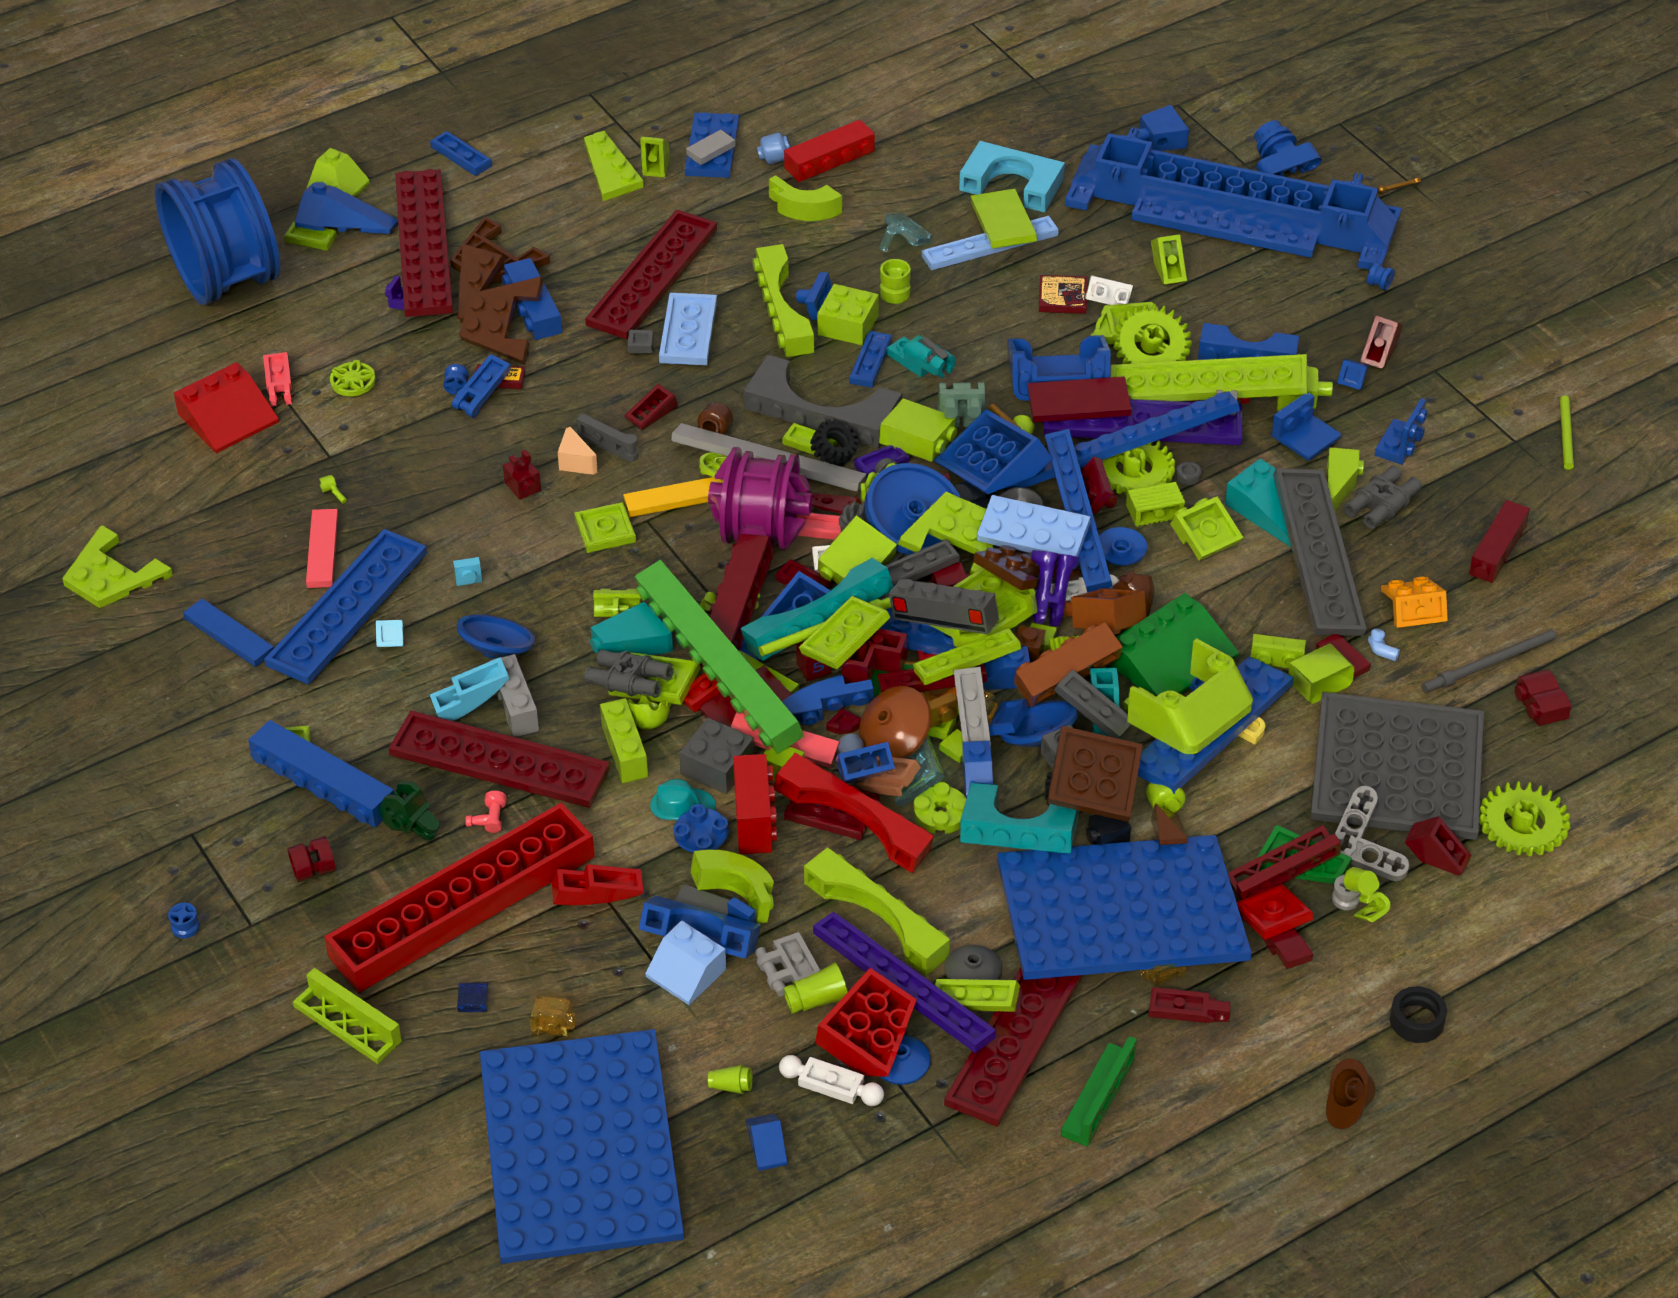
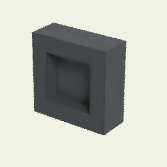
M629 330L628 353H652L653 330Z

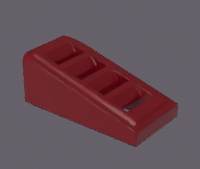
M657 384L624 416L639 429L644 430L672 411L678 403L674 394L660 384ZM647 410L650 413L647 415L643 411ZM640 415L644 419L640 421L636 418V416Z

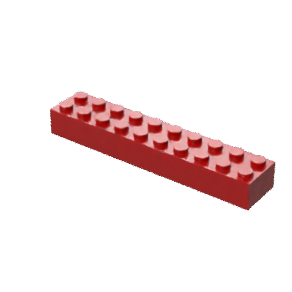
M561 802L325 935L328 958L352 987L360 993L552 882L557 869L574 870L595 858L593 835Z

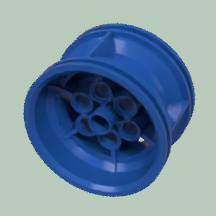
M229 158L218 162L213 167L211 177L194 183L186 179L178 181L175 178H171L166 182L156 184L154 192L155 204L167 247L184 284L199 304L206 305L211 301L220 300L222 293L227 292L232 284L249 278L258 284L278 279L280 275V257L275 234L260 194L251 177L239 161Z

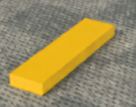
M710 477L623 494L629 517L706 503L708 502L710 483H723V481Z

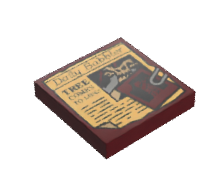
M1040 275L1039 312L1086 314L1087 276Z

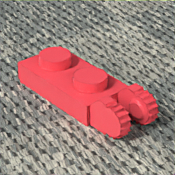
M288 353L263 355L266 386L270 396L271 407L277 406L276 392L284 391L286 405L292 404Z

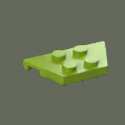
M1153 303L1105 305L1101 312V317L1098 318L1095 331L1090 336L1104 335L1107 344H1114L1115 341L1112 337L1116 333L1114 331L1115 326L1119 325V318L1123 317L1126 320V311L1133 315L1135 306L1142 312L1144 304H1146L1148 311H1151ZM1164 333V340H1168L1167 335ZM1135 338V342H1141L1139 339Z

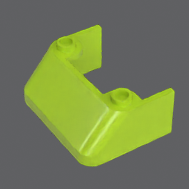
M1197 638L1193 641L1190 674L1205 683L1186 697L1169 690L1160 693L1154 698L1134 686L1130 688L1127 722L1185 754L1200 752L1250 713L1253 704V697L1234 660L1229 655Z

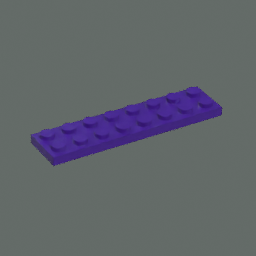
M1129 399L1131 416L1044 422V436L1045 434L1069 429L1071 437L1099 438L1101 435L1111 434L1122 430L1126 426L1139 424L1148 418L1164 415L1171 410L1189 406L1194 402ZM1239 404L1240 411H1237L1236 415L1229 414L1159 440L1164 442L1241 445L1242 404Z

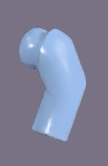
M1373 629L1371 636H1368V643L1373 653L1396 662L1400 649L1386 645L1383 640L1385 637L1383 630Z

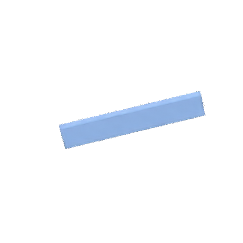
M1049 216L1031 220L1037 234V241L1058 236L1059 229ZM985 233L922 250V258L930 270H935L1029 243L992 249Z

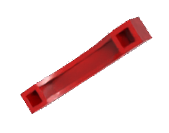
M794 753L777 773L774 790L795 803L826 805L854 816L878 837L886 850L889 860L907 871L913 873L930 852L934 836L926 829L918 827L905 819L903 815L893 812L883 806L878 800L863 794L855 786L845 783L833 773L815 765L810 759Z

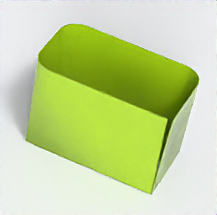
M1330 643L1290 662L1288 675L1294 677L1293 687L1306 700L1314 704L1321 700L1322 692L1337 693L1349 687L1353 682L1354 666Z

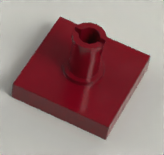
M1093 456L1081 470V474L1094 516L1102 506L1113 508L1117 502V496L1112 491L1102 459Z

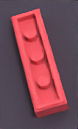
M337 509L312 510L306 576L307 588L331 587L333 585L338 526Z
M736 712L731 728L754 737V746L770 750L771 746L766 748L758 736L760 733L757 729L752 731L744 720L746 716L743 713L738 714ZM802 730L804 737L790 747L805 752V758L810 759L814 764L831 768L838 750L839 741Z

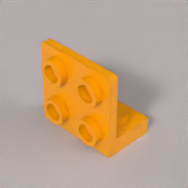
M1416 577L1412 582L1392 580L1388 582V585L1381 586V592L1393 600L1394 626L1397 628L1448 621L1446 591L1428 577Z

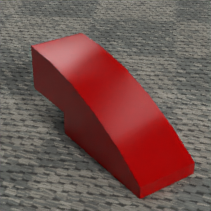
M587 864L584 871L557 869L551 882L553 904L609 903L642 895L644 891L641 869Z

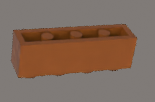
M1106 622L1099 626L1092 625L1081 636L1077 638L1070 637L1061 644V647L1054 651L1049 649L1043 652L1036 661L1032 663L1025 662L1020 665L1015 673L1014 684L1023 697L1027 699L1029 706L1033 707L1056 694L1054 691L1056 686L1072 669L1085 678L1090 675V668H1103L1119 659L1123 647Z

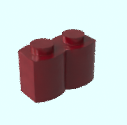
M1547 669L1518 676L1517 685L1515 686L1516 698L1526 706L1528 717L1533 719L1538 726L1569 719L1571 703L1566 693L1559 688L1558 682L1550 670Z

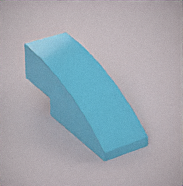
M501 657L452 677L454 685L430 694L439 718L455 721L487 701L510 678Z

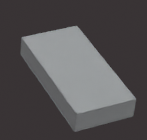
M719 130L686 148V155L702 165L735 147V139Z

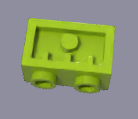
M1253 634L1251 657L1269 666L1289 669L1290 662L1305 655L1306 640Z

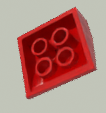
M238 362L174 392L178 415L215 453L279 422V418L250 374Z

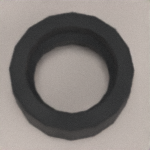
M1421 986L1405 988L1399 991L1393 999L1389 1017L1391 1027L1397 1035L1407 1041L1414 1043L1430 1042L1443 1032L1447 1007L1442 997L1429 988ZM1415 1005L1425 1007L1434 1014L1435 1020L1426 1024L1414 1023L1406 1019L1401 1010Z

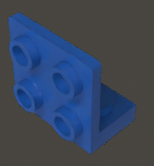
M1309 392L1274 414L1272 428L1273 438L1308 461L1341 438V433L1312 415L1314 412L1315 396Z
M1420 399L1407 422L1393 419L1375 449V456L1403 465L1408 456L1412 457L1416 442L1422 440L1425 432L1422 424L1425 422L1428 410L1425 409L1426 399Z

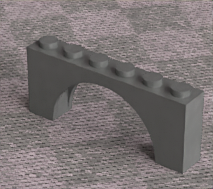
M771 355L766 356L744 389V409L817 430L822 422L825 423L829 419L833 422L834 419H837L838 424H841L843 421L846 423V428L849 426L853 428L851 433L856 432L857 437L855 439H859V443L879 448L881 445L879 443L881 422L902 400V393L879 387L867 399L848 406L826 407L807 402L797 396L788 385L790 380V361Z

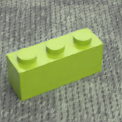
M626 698L600 704L602 728L621 782L626 783L647 778V755Z

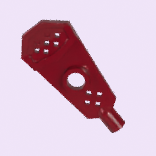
M812 493V507L820 508L823 511L838 512L840 515L846 505H851L854 501L861 504L858 497Z

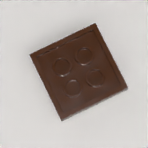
M1062 726L1047 803L1128 822L1131 816L1143 744Z

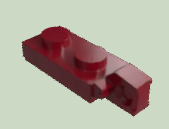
M1153 987L1151 990L1149 1017L1201 1023H1214V1021L1229 1022L1231 1002L1216 1001V998L1210 997V993Z

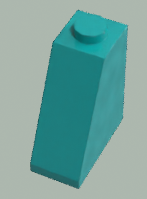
M645 602L591 627L592 639H590V645L595 653H599L601 649L615 653L629 651L646 655L664 654L673 651L672 632L670 633L663 622Z

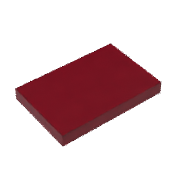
M764 665L755 670L781 701L792 695ZM721 693L699 706L700 712L706 719L710 718L731 727L736 714L730 703L731 698L729 696L724 698Z
M858 789L868 797L880 802L879 794ZM790 800L784 812V820L861 841L868 828L854 816L826 805L795 803Z

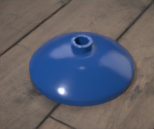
M468 615L460 618L457 623V632L460 637L473 649L489 658L505 657L513 654L520 655L529 651L534 646L535 637L527 628L504 618L490 615Z
M1048 701L1038 703L1033 707L1029 706L1016 732L1000 734L1001 739L1015 746L1041 747L1043 735L1058 730L1062 726L1074 725L1078 717L1077 708L1067 701Z

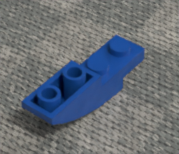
M843 675L811 684L790 695L782 703L798 720L799 724L812 725L823 720V710L835 711L844 706H862L874 699L873 685L871 680L845 684Z

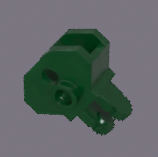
M401 780L393 795H386L378 810L384 824L390 829L404 831L406 834L413 831L419 837L428 841L434 839L436 832L440 828L438 818H435L428 811L430 804L424 797L421 788L413 781Z

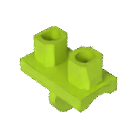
M600 589L593 592L594 617H613L641 603V597L636 589Z

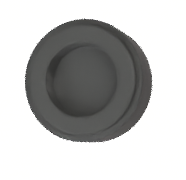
M1194 462L1180 463L1176 469V479L1184 485H1194L1201 479V467Z

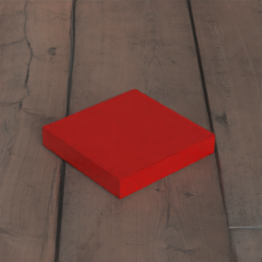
M1283 884L1237 902L1241 918L1264 940L1313 920V912Z

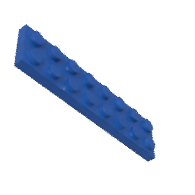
M383 529L264 659L266 667L309 685L427 554L426 546Z
M1250 656L1247 657L1237 668L1253 697L1251 712L1196 754L1182 753L1156 739L1141 752L1137 776L1152 784L1164 785L1175 794L1178 788L1183 787L1292 687L1294 677Z

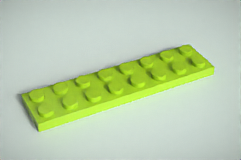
M1307 354L1111 365V377L1125 376L1129 399L1206 400L1214 397L1216 390H1222L1224 393L1236 390L1237 398L1307 394Z

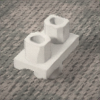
M1091 275L1085 299L1109 305L1128 304L1133 285Z

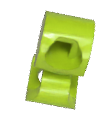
M1357 867L1350 868L1344 876V886L1351 892L1359 893L1360 902L1369 903V905L1356 912L1353 916L1358 919L1374 922L1389 911L1390 901L1383 893L1376 891L1379 888V881L1375 873ZM1375 912L1374 914L1365 916L1368 913Z

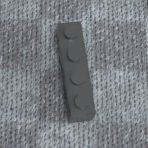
M900 579L889 593L893 619L981 634H989L999 620L995 593L924 583L910 579Z

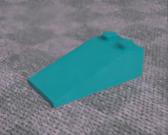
M1260 458L1227 483L1225 505L1291 547L1273 477L1276 468Z

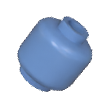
M776 132L762 137L760 140L761 146H758L757 150L761 160L765 159L769 165L784 161V150L791 148L787 135L783 136L780 132Z

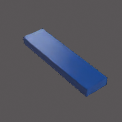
M200 599L183 612L185 620L254 667L261 664L274 649V646L204 599Z

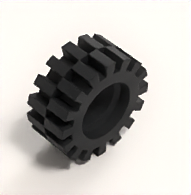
M830 419L826 420L825 423L822 422L810 441V444H812L811 451H815L813 455L816 458L820 456L821 459L819 461L822 462L825 460L827 463H834L837 466H840V464L842 466L846 465L856 452L859 439H855L857 437L856 432L851 433L853 429L851 426L846 428V423L842 421L841 424H838L837 419H834L833 422ZM827 438L836 440L842 448L833 446Z

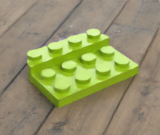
M981 568L954 586L995 593L999 620L990 633L981 634L952 628L932 627L951 636L956 647L1008 628L1012 629L1031 615L1037 613L1035 590L1021 591L986 569Z

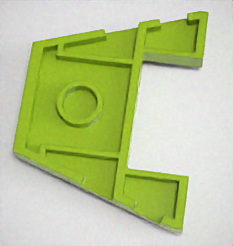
M945 492L900 537L898 545L918 552L922 548L926 535L929 534L943 541L947 539L950 544L973 554L985 551L987 548H993L992 544L977 541V533L986 509L949 492ZM973 562L969 574L975 573L982 567Z
M102 525L62 579L64 586L98 608H101L129 596V591L138 587L145 589L153 585L152 581L161 577L166 580L173 576L170 567L156 558L137 573H134L107 556L105 553L120 541L116 533Z

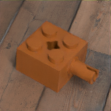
M1100 588L1071 597V601H1065L1064 616L1073 618V628H1081L1085 631L1092 625L1099 626L1106 622L1113 634H1119L1121 629L1128 630L1146 618L1145 590Z

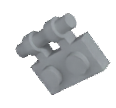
M799 932L774 940V951L767 953L764 947H760L755 951L757 964L760 970L765 971L768 977V985L780 997L784 996L783 989L786 987L785 983L791 981L793 984L794 981L820 971ZM781 963L784 969L777 971L775 964Z

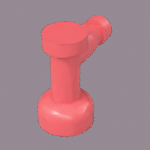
M489 791L485 794L484 801L485 805L489 808V814L466 816V826L485 825L486 831L497 833L501 831L502 823L499 821L500 809L505 807L507 796L501 791Z

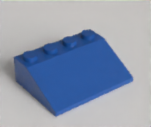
M985 409L934 461L982 492L990 494L1035 476L1053 458L1037 437Z

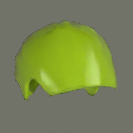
M644 695L636 704L631 699L627 700L635 725L642 730H651L661 726L666 722L670 713L671 703L668 701L660 702L658 705L657 703L650 702Z

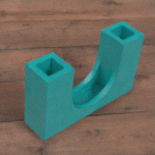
M971 783L961 816L960 842L1071 854L1080 815L1079 810L1049 804L1047 811L1040 816L1030 819L1010 818L997 811L998 785Z

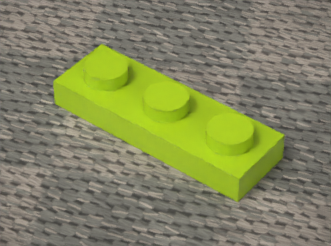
M936 979L935 982L936 987L969 1011L1015 1012L1020 985L1016 980Z

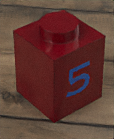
M805 641L796 644L797 666L807 682L831 674L830 666L801 653L799 647Z

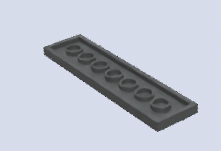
M1276 468L1273 477L1314 635L1364 636L1367 629L1324 470Z

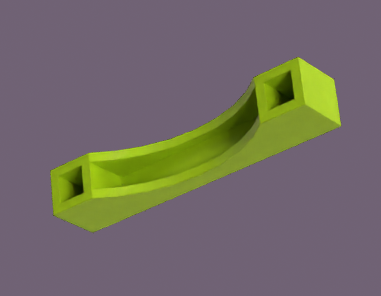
M784 245L756 248V258L752 259L754 272H758L759 287H763L764 302H768V315L773 317L774 333L778 332L779 348L784 349L786 357L814 353V333L809 319L799 315L790 308L780 293L784 282L789 277L788 257Z
M827 847L804 865V884L821 897L854 903L880 916L898 936L904 951L905 961L924 976L931 973L949 956L950 939L943 931L935 929L923 916L915 914L902 900L894 898L882 885L874 883L862 870L856 869L849 864L841 854H836Z

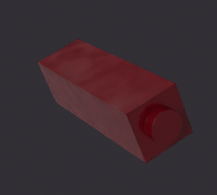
M1509 500L1505 501L1472 556L1469 575L1490 583L1494 582L1527 526L1530 508Z

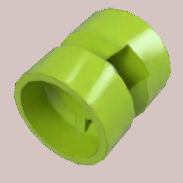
M890 259L885 261L880 267V296L887 303L900 304L907 301L910 297L911 268L906 261Z

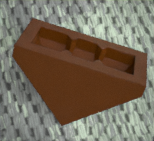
M1155 803L1151 823L1159 844L1188 843V838L1179 815Z

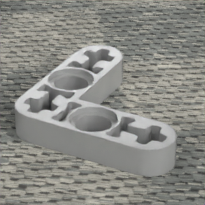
M1360 786L1353 792L1335 832L1341 845L1346 835L1350 836L1348 848L1344 851L1340 850V853L1351 857V865L1372 871L1376 875L1391 881H1401L1408 874V859L1398 852L1362 839L1376 809L1378 796L1373 788ZM1366 795L1369 796V801L1365 803L1362 812L1358 810L1360 807V798L1363 799ZM1356 817L1362 821V826L1358 829H1352L1348 827L1346 821L1349 818ZM1366 851H1373L1377 854L1378 859L1373 863H1368L1363 860L1362 854ZM1384 856L1386 857V863H1384V866L1382 868L1380 867V865L1382 863V858ZM1396 862L1400 863L1401 869H1398L1396 872H1393L1392 866H1394Z

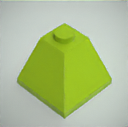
M329 148L316 160L307 188L312 183L323 182L328 186L336 187L356 197L370 184V180L348 154Z

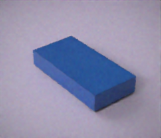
M1027 699L1002 702L989 724L990 736L1016 732L1029 709Z

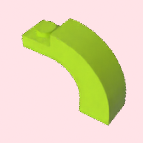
M724 850L694 851L690 873L698 890L726 889L741 895L749 906L755 909L756 923L768 922L769 912L773 910L774 906L771 895L774 881L761 865L748 857Z

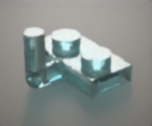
M887 213L884 222L888 226L879 249L887 252L894 234L897 233L907 238L906 241L916 246L919 244H930L933 235L904 213Z

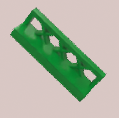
M1129 1036L1123 1048L1108 1043L1061 1129L1062 1137L1086 1147L1089 1146L1135 1061L1136 1038Z

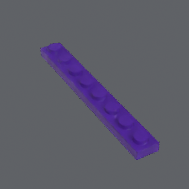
M834 911L813 925L814 935L866 972L869 968H872L916 998L917 1001L914 1008L974 1053L996 1038V1030Z

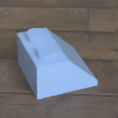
M681 920L663 937L646 971V977L690 1005L726 970L725 948Z

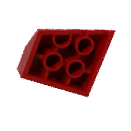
M869 968L818 1024L815 1044L857 1073L864 1076L888 1077L917 999L872 968Z

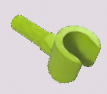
M332 475L319 478L321 482L320 488L323 493L331 490L342 504L347 502V499L338 490Z

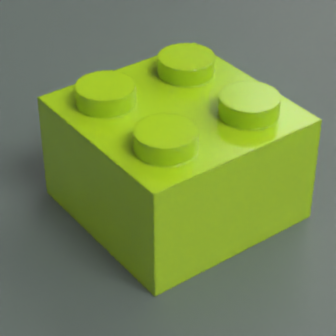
M833 284L817 313L818 335L863 346L868 332L871 331L879 316V294Z

